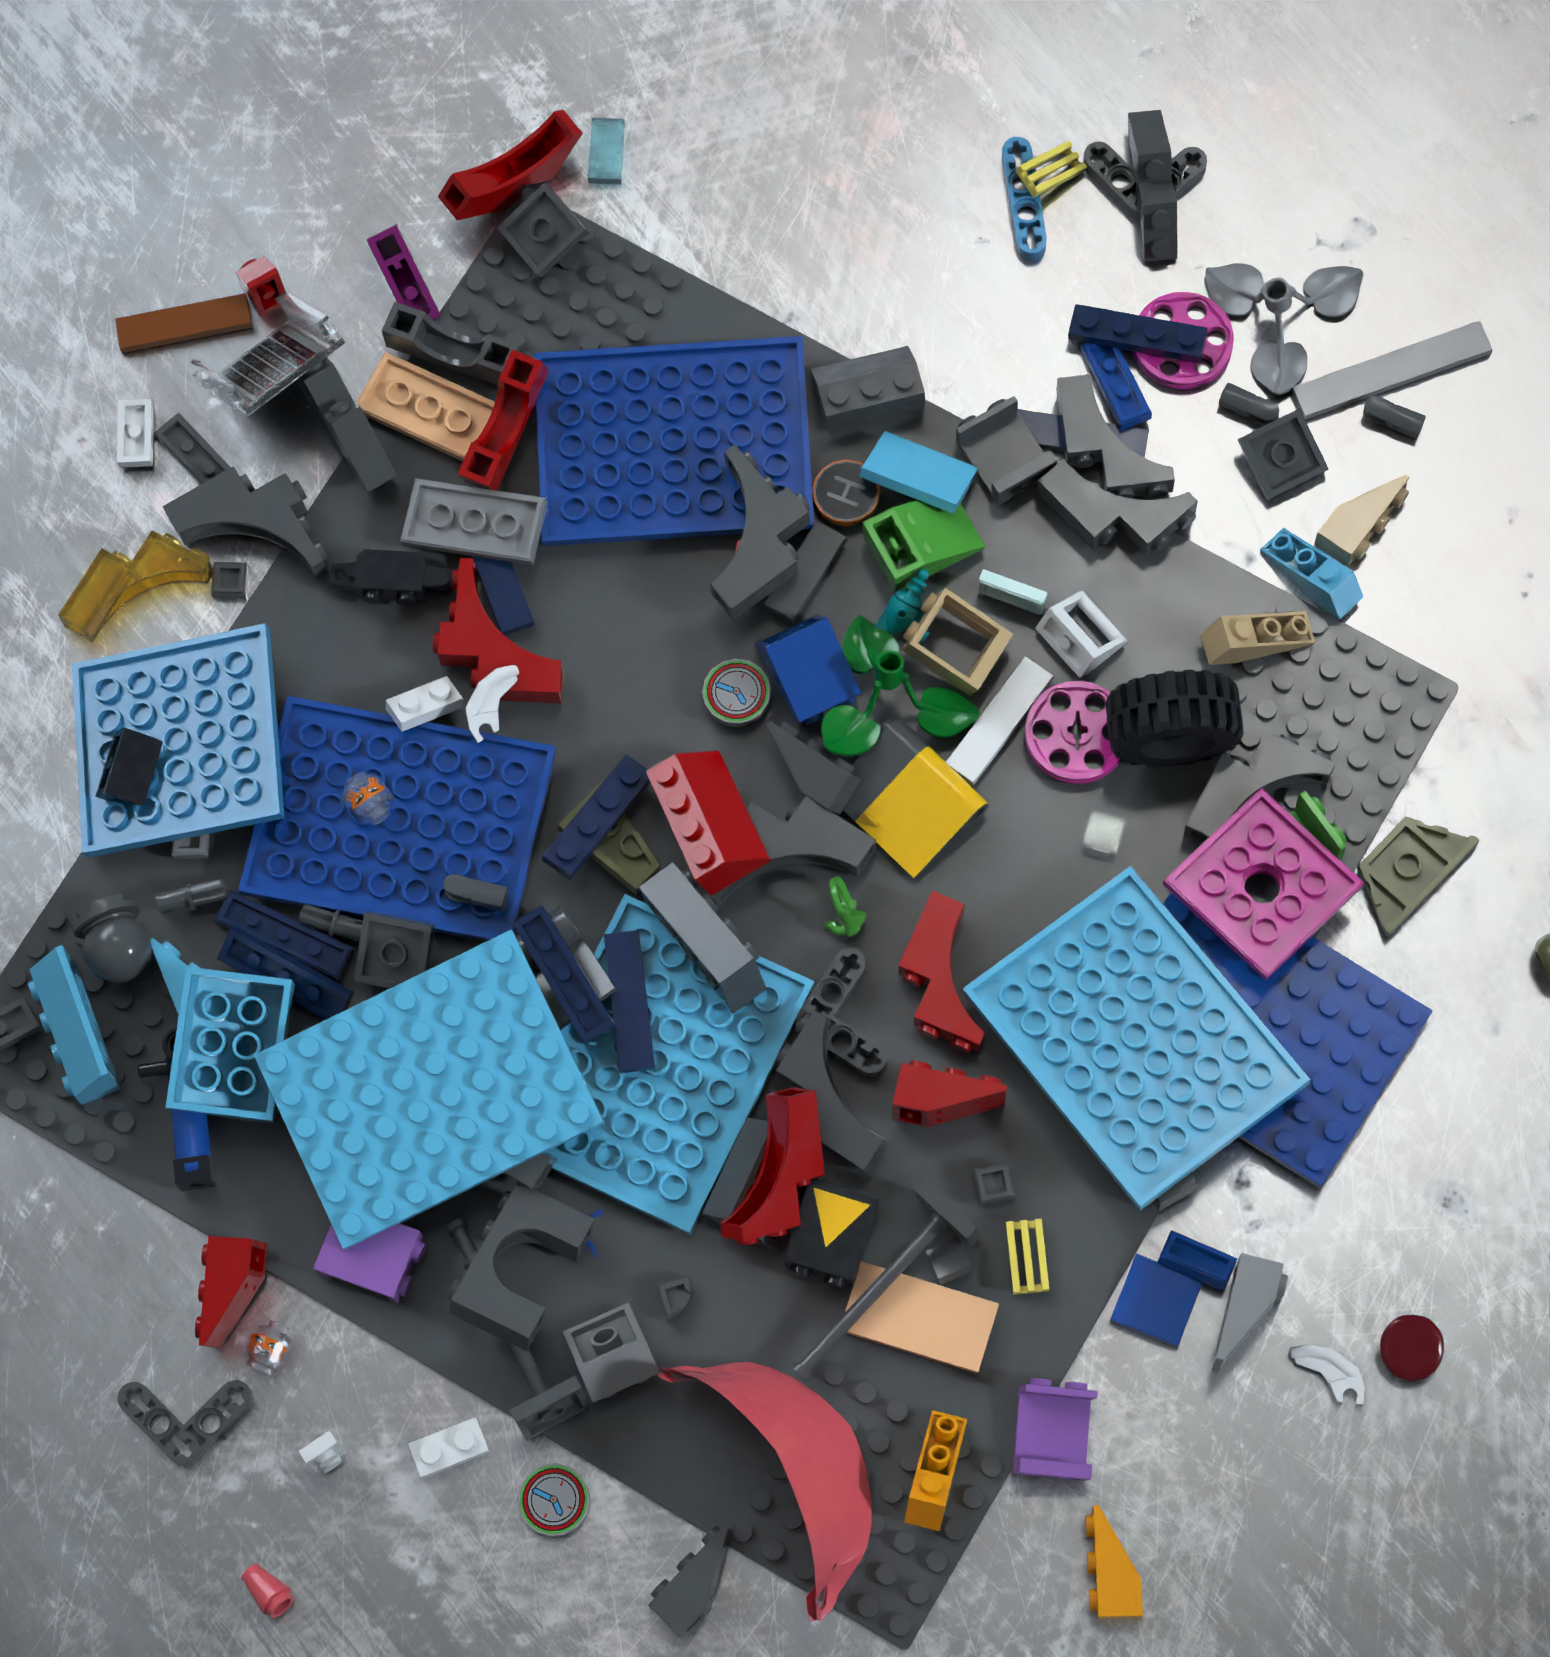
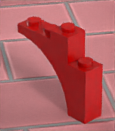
M460 558L459 570L454 569L452 574V589L457 590L456 602H450V622H440V632L434 633L433 654H438L441 666L473 667L471 671V688H476L478 682L496 668L516 665L519 669L517 682L500 698V701L561 704L564 678L562 661L531 653L513 643L496 628L483 609L478 597L477 569L474 559Z

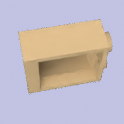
M944 588L936 595L931 593L920 609L925 612L919 623L914 620L903 635L907 642L902 651L970 696L979 690L1013 636V633L947 588ZM940 608H943L989 639L967 675H964L918 644Z

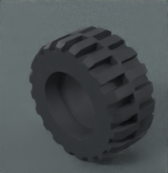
M1186 669L1176 672L1172 670L1164 671V673L1148 674L1142 678L1131 679L1126 684L1118 685L1115 690L1110 692L1105 703L1111 751L1121 761L1125 763L1130 762L1132 765L1139 766L1142 764L1147 767L1165 765L1167 767L1175 766L1176 764H1193L1200 760H1210L1214 756L1226 754L1227 750L1232 751L1240 743L1244 735L1238 687L1229 676L1226 677L1219 672L1212 673L1209 670L1194 671V669Z

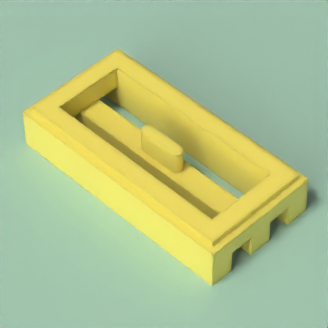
M1070 141L1019 165L1015 170L1033 198L1078 176L1087 169L1084 162L1080 164L1078 161L1080 157L1078 152H1072L1071 147L1073 145ZM1061 155H1064V158H1062V159H1060V160H1058V161H1056V162H1054V163H1052V164H1050V165H1048V166H1046V167H1044V168H1042V169H1040V170H1038V171H1036V172H1034V173H1032V174H1030V175L1027 174V172H1029V171H1031V170H1033V169H1035V168H1037V167H1039V166H1041V165H1043V164H1045V163H1047V162H1049V161H1051V160H1053V159H1055V158H1057V157H1059V156H1061ZM1068 164L1072 167L1037 186L1033 183Z
M1042 1218L1034 1219L1033 1221L1006 1222L1013 1295L1049 1292ZM1028 1229H1035L1041 1281V1284L1034 1285ZM1021 1230L1026 1286H1020L1014 1235V1231Z

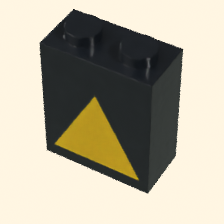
M811 1179V1184L807 1186L799 1211L801 1225L794 1227L784 1258L785 1266L790 1268L789 1272L806 1279H810L811 1274L825 1278L824 1284L837 1289H844L845 1285L853 1287L879 1208V1199Z

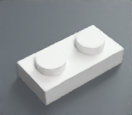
M152 399L118 400L117 464L119 467L153 466L154 403Z
M448 676L386 700V710L401 732L463 708V698Z
M476 1417L408 1443L421 1479L490 1453Z
M330 1430L299 1450L306 1464L315 1473L320 1470L324 1473L331 1471L342 1462L340 1457L347 1453L340 1441Z

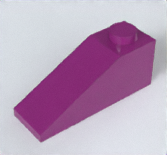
M398 224L366 239L397 303L426 312L432 319L441 316Z

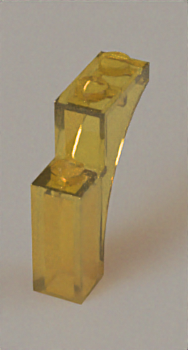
M153 530L132 561L119 551L114 550L113 553H110L101 548L58 616L64 627L93 642L115 612L136 596L150 589L171 583L198 582L208 584L213 575V568L209 561L210 557L197 548H192L191 551L181 546V542L169 533L164 532L163 535H160Z

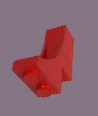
M564 110L554 111L539 128L509 151L480 166L452 173L439 193L438 198L457 221L507 210L517 201L526 185L554 179L583 133Z
M932 891L898 965V975L903 976L902 980L917 988H921L922 985L927 986L914 1016V1026L918 1027L920 1034L931 1039H937L939 1036L949 1040L953 1048L964 1053H970L971 1050L979 1053L984 1043L985 1032L972 1020L961 1004L952 980L950 967L953 940L964 915L965 904Z
M792 1087L766 1094L768 1127L762 1164L746 1198L729 1217L720 1223L722 1237L737 1240L738 1245H752L758 1243L759 1237L783 1236L787 1234V1229L801 1225L797 1187L809 1185L812 1178L825 1175L817 1097L814 1090Z

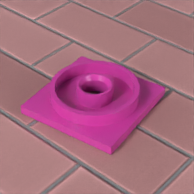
M1260 788L1164 879L1163 885L1266 981L1364 886V882L1263 788ZM1255 874L1269 875L1278 885V896L1269 903L1256 902L1245 891L1246 880Z

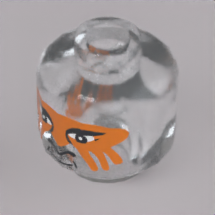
M360 772L344 784L342 802L355 821L360 824L372 822L373 825H377L389 817V809L393 804L394 797L377 774Z
M269 1320L267 1326L263 1324L255 1325L242 1350V1355L247 1360L246 1366L267 1376H272L273 1372H282L295 1347V1341L287 1335L289 1328L272 1320Z

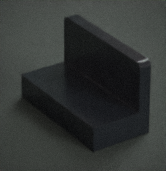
M125 727L116 731L95 797L106 801L117 798L137 806L144 805L163 742Z

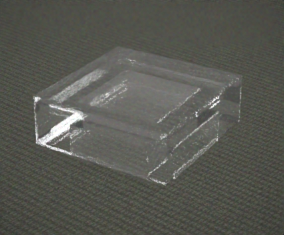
M1092 810L1082 846L1116 855L1126 819Z

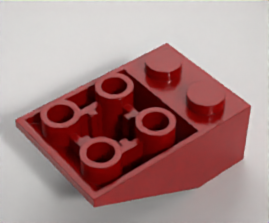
M910 1061V1064L901 1063L892 1103V1118L899 1122L931 1127L1005 1107L1007 1085L1001 1084L1000 1079L987 1075L980 1076V1079L966 1077V1072L959 1069L945 1068V1072L933 1070L930 1064L921 1061Z
M208 1236V1244L203 1245L201 1254L202 1265L206 1266L205 1279L200 1281L198 1288V1300L202 1302L201 1317H197L195 1323V1337L199 1338L200 1346L223 1347L264 1280L267 1243L250 1238Z

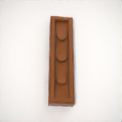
M246 293L115 318L119 346L122 353L253 328Z

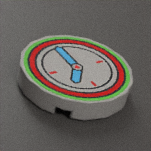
M736 658L723 661L711 669L704 680L702 694L705 707L713 719L725 726L738 728L746 726V724L753 721L756 722L764 715L770 704L771 687L769 679L761 667L749 660Z
M558 1463L542 1465L531 1471L521 1483L517 1497L519 1512L526 1525L537 1534L551 1538L561 1537L577 1530L587 1518L591 1504L589 1488L582 1476L571 1467Z

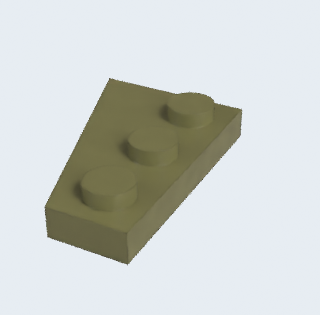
M605 778L558 824V831L560 833L594 794ZM625 813L590 857L636 895L640 891L639 886L659 872L660 865L639 832L635 831L626 816L627 813Z

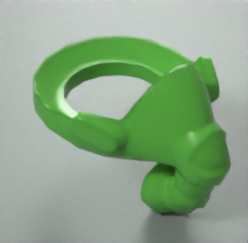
M836 876L830 879L829 891L835 911L843 925H839L837 919H831L823 923V926L837 936L853 937V935L860 931L861 926L866 921V912L856 910V900L851 898L842 878Z

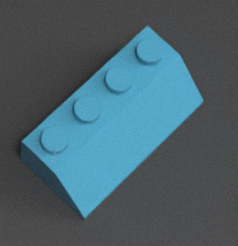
M63 945L55 947L29 969L33 981L28 982V986L34 1001H41L44 1010L43 1013L39 1014L41 1023L47 1034L52 1032L56 1043L50 1047L57 1065L63 1064L67 1076L62 1077L66 1093L69 1097L74 1096L83 1105L119 1091L121 1087L77 964Z

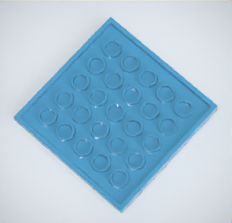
M266 623L72 664L82 853L87 858L285 818L270 628ZM124 727L163 742L148 794L142 806H137L117 798L106 801L95 797L114 733Z

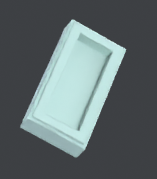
M984 569L978 583V592L1038 615L1043 614L1048 592Z

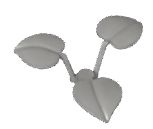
M1233 263L1206 268V284L1209 295L1227 315L1244 316L1252 309L1253 301L1260 303L1263 299L1267 309L1275 313L1278 344L1268 342L1260 345L1252 355L1251 370L1255 379L1262 386L1277 395L1289 392L1293 386L1298 385L1304 377L1308 365L1307 353L1302 344L1299 342L1284 344L1282 313L1290 308L1292 297L1306 305L1314 303L1317 313L1324 317H1340L1348 313L1356 304L1364 277L1362 269L1350 266H1332L1318 269L1312 272L1303 283L1304 292L1309 297L1307 298L1297 292L1294 286L1290 287L1289 283L1283 278H1272L1264 284L1261 272L1250 264Z

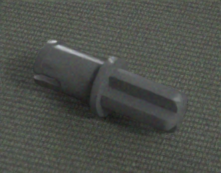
M221 879L193 886L190 883H186L185 887L155 893L160 915L186 908L195 910L197 905L223 900L227 896L225 883Z
M307 904L301 908L299 921L302 924L328 931L330 937L337 935L360 943L362 920L343 915L339 910L333 913Z

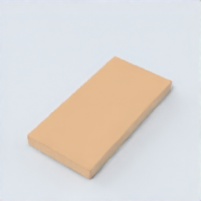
M386 351L356 402L367 418L462 462L471 442L479 437L486 426L495 404L494 401Z
M861 1261L845 1312L881 1275L885 1268ZM900 1274L846 1334L978 1374L999 1303Z

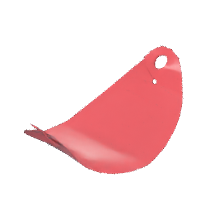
M733 1362L706 1368L691 1366L659 1367L664 1372L658 1373V1377L670 1383L699 1379L728 1399L776 1450L798 1502L812 1550L815 1586L806 1596L808 1616L812 1622L822 1620L832 1610L841 1589L860 1563L868 1547L872 1526V1498L867 1468L852 1427L819 1394L794 1377L771 1367L752 1362ZM671 1374H673V1375H675V1376H679V1377L693 1378V1379H688V1380L679 1379V1378H676V1377L672 1376ZM824 1588L823 1604L819 1608L818 1598Z

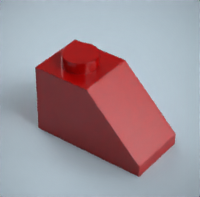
M265 256L247 261L242 265L241 269L236 271L240 286L259 316L289 301L279 272Z

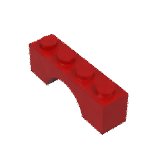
M511 350L498 380L497 397L488 422L479 437L471 442L459 469L458 475L465 482L483 489L498 490L549 370L542 361Z

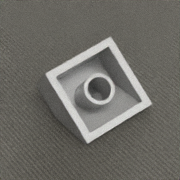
M629 1302L563 1331L593 1403L603 1398H609L616 1394V1392L634 1384L643 1383L659 1373Z

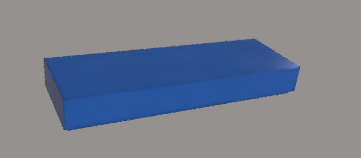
M1091 343L1081 344V352L1120 430L1152 419V412L1120 349Z

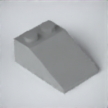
M1241 1253L1235 1267L1211 1370L1219 1372L1270 1312L1274 1302H1281L1288 1280V1275L1282 1274L1284 1263Z

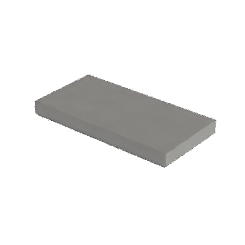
M415 478L400 542L403 546L533 565L548 502L543 497Z

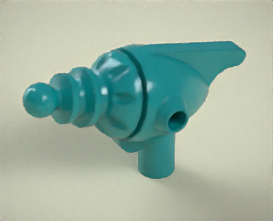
M920 569L917 573L918 578L912 577V583H906L907 589L898 590L890 598L876 623V628L884 629L894 635L905 629L907 630L914 620L919 623L924 615L923 611L920 610L923 605L920 594L924 595L925 591L922 588L927 586L924 580L929 577V572L926 569ZM928 631L925 632L920 643L930 634Z

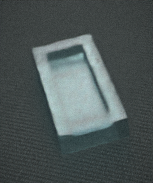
M592 118L588 183L621 185L625 119Z

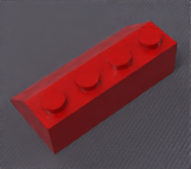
M719 750L677 753L646 771L694 879L711 896L771 861Z

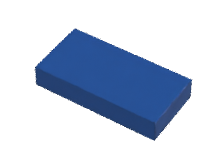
M1171 1230L1157 1263L1224 1292L1238 1258Z

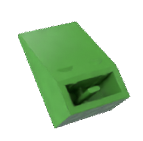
M916 500L892 507L863 522V538L894 593L907 588L906 583H912V577L918 578L917 573L920 569H926L929 572V576L986 548L961 503L953 514Z

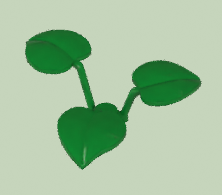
M858 615L853 620L843 639V653L854 673L865 674L874 670L875 684L863 714L854 706L841 705L832 708L824 716L821 734L823 747L828 752L841 756H855L873 748L880 736V726L875 721L868 719V717L872 713L880 690H893L901 683L904 684L913 706L920 709L917 715L919 726L932 736L944 738L956 735L979 718L980 712L969 700L947 688L932 687L926 689L922 693L920 702L909 682V674L903 673L904 659L899 654V646L895 638L884 629L876 628V625L870 623L861 615Z

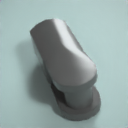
M1229 382L1226 384L1218 405L1242 416L1249 417L1263 426L1279 418L1280 409L1275 402L1256 396V394Z
M1376 395L1366 400L1363 411L1364 416L1369 421L1388 426V428L1416 439L1426 419V416L1398 404L1395 405L1393 402Z
M458 874L447 876L443 884L446 897L451 901L472 904L500 912L504 911L509 895L508 887L474 880Z

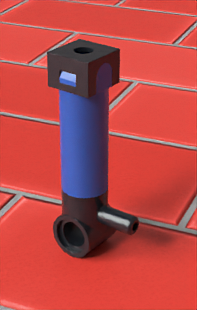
M177 1027L169 1030L162 1040L166 1061L139 1064L138 1075L140 1078L167 1075L169 1086ZM171 1109L176 1158L173 1160L176 1186L181 1191L216 1187L215 1165L211 1159L207 1115Z

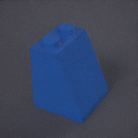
M814 615L755 643L790 714L799 723L804 721L808 725L824 717L823 711L833 706L851 705L855 702L854 696L862 693L828 617Z

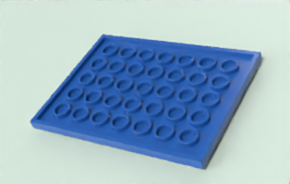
M803 336L534 353V358L542 361L549 370L536 400L540 497L546 498L548 502L541 529L543 546L743 534L746 514L745 503L737 481L725 464L724 452L734 444L742 453L748 451L758 465L756 470L763 478L765 476L770 477L779 492L788 486L795 495L800 493L806 499L810 506L809 525L802 530H811L814 527Z
M287 696L278 730L285 818L254 825L238 892L240 895L303 906L307 904L334 913L336 910H339L341 914L360 918L364 917L365 912L372 911L435 924L434 932L485 942L511 929L515 933V927L512 923L518 920L557 752L556 746L479 732L484 740L477 743L468 729L426 722L401 732L388 714ZM372 777L375 783V778H377L378 784L382 785L385 789L368 798L353 810L351 808L352 802L346 799L347 797L351 799L347 796V793L349 791L360 793L362 787H368V778H371L372 784ZM451 874H458L474 880L508 887L509 895L504 911L500 912L449 900L446 897L443 886L445 878Z
M1171 892L1163 905L1310 1078L1309 1085L1240 1135L1239 1138L1321 1189L1433 1010L1314 937L1309 938L1265 981Z

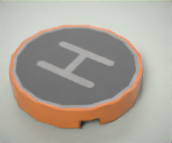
M848 459L834 461L824 467L815 478L812 490L814 504L821 517L833 525L843 527L855 526L856 523L868 520L878 508L880 487L876 483L859 477L863 466L861 462Z

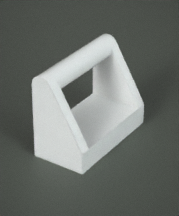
M1083 590L1050 607L1035 628L1079 678L1090 673L1127 642V639ZM1078 606L1110 642L1098 648L1068 613Z

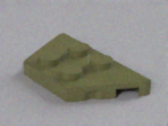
M1405 816L1358 865V872L1364 882L1365 889L1384 935L1389 937L1477 846L1480 840L1476 836H1462L1449 832L1448 828L1438 825L1429 826L1420 820Z

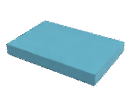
M884 431L863 464L859 477L954 514L973 483L978 467Z

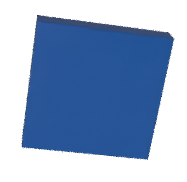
M1136 1253L1110 1322L1178 1348L1202 1282Z

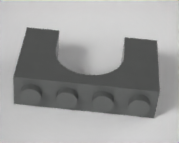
M517 1182L512 1192L506 1190L497 1208V1210L501 1211L496 1221L490 1219L481 1235V1239L484 1240L479 1251L475 1249L471 1251L464 1265V1269L467 1270L462 1281L459 1279L454 1281L447 1298L451 1300L450 1314L528 1351L544 1322L545 1307L507 1289L496 1276L494 1270L496 1259L504 1250L513 1245L535 1243L577 1262L592 1235L595 1219Z

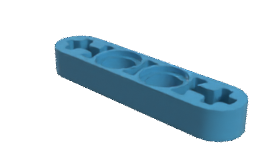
M1012 137L1005 141L1002 147V163L1016 247L1022 258L1036 260L1044 255L1047 244L1040 195L1033 198L1028 189L1018 190L1012 184L1013 180L1019 177L1015 171L1018 167H1016L1012 149L1017 148L1022 153L1021 164L1033 159L1032 147L1025 138ZM1033 169V170L1027 172V174L1030 175V174L1036 172V170ZM1025 206L1031 207L1035 210L1036 215L1033 219L1024 220L1018 216V210ZM1033 229V239L1037 243L1034 249H1030L1029 244H1027V230Z

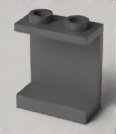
M1015 396L1007 400L999 399L988 407L986 412L977 417L971 415L965 418L956 428L957 444L970 464L978 467L977 475L998 506L1038 484V480L1057 465V459L1051 450L1044 453L1017 412L1018 400Z

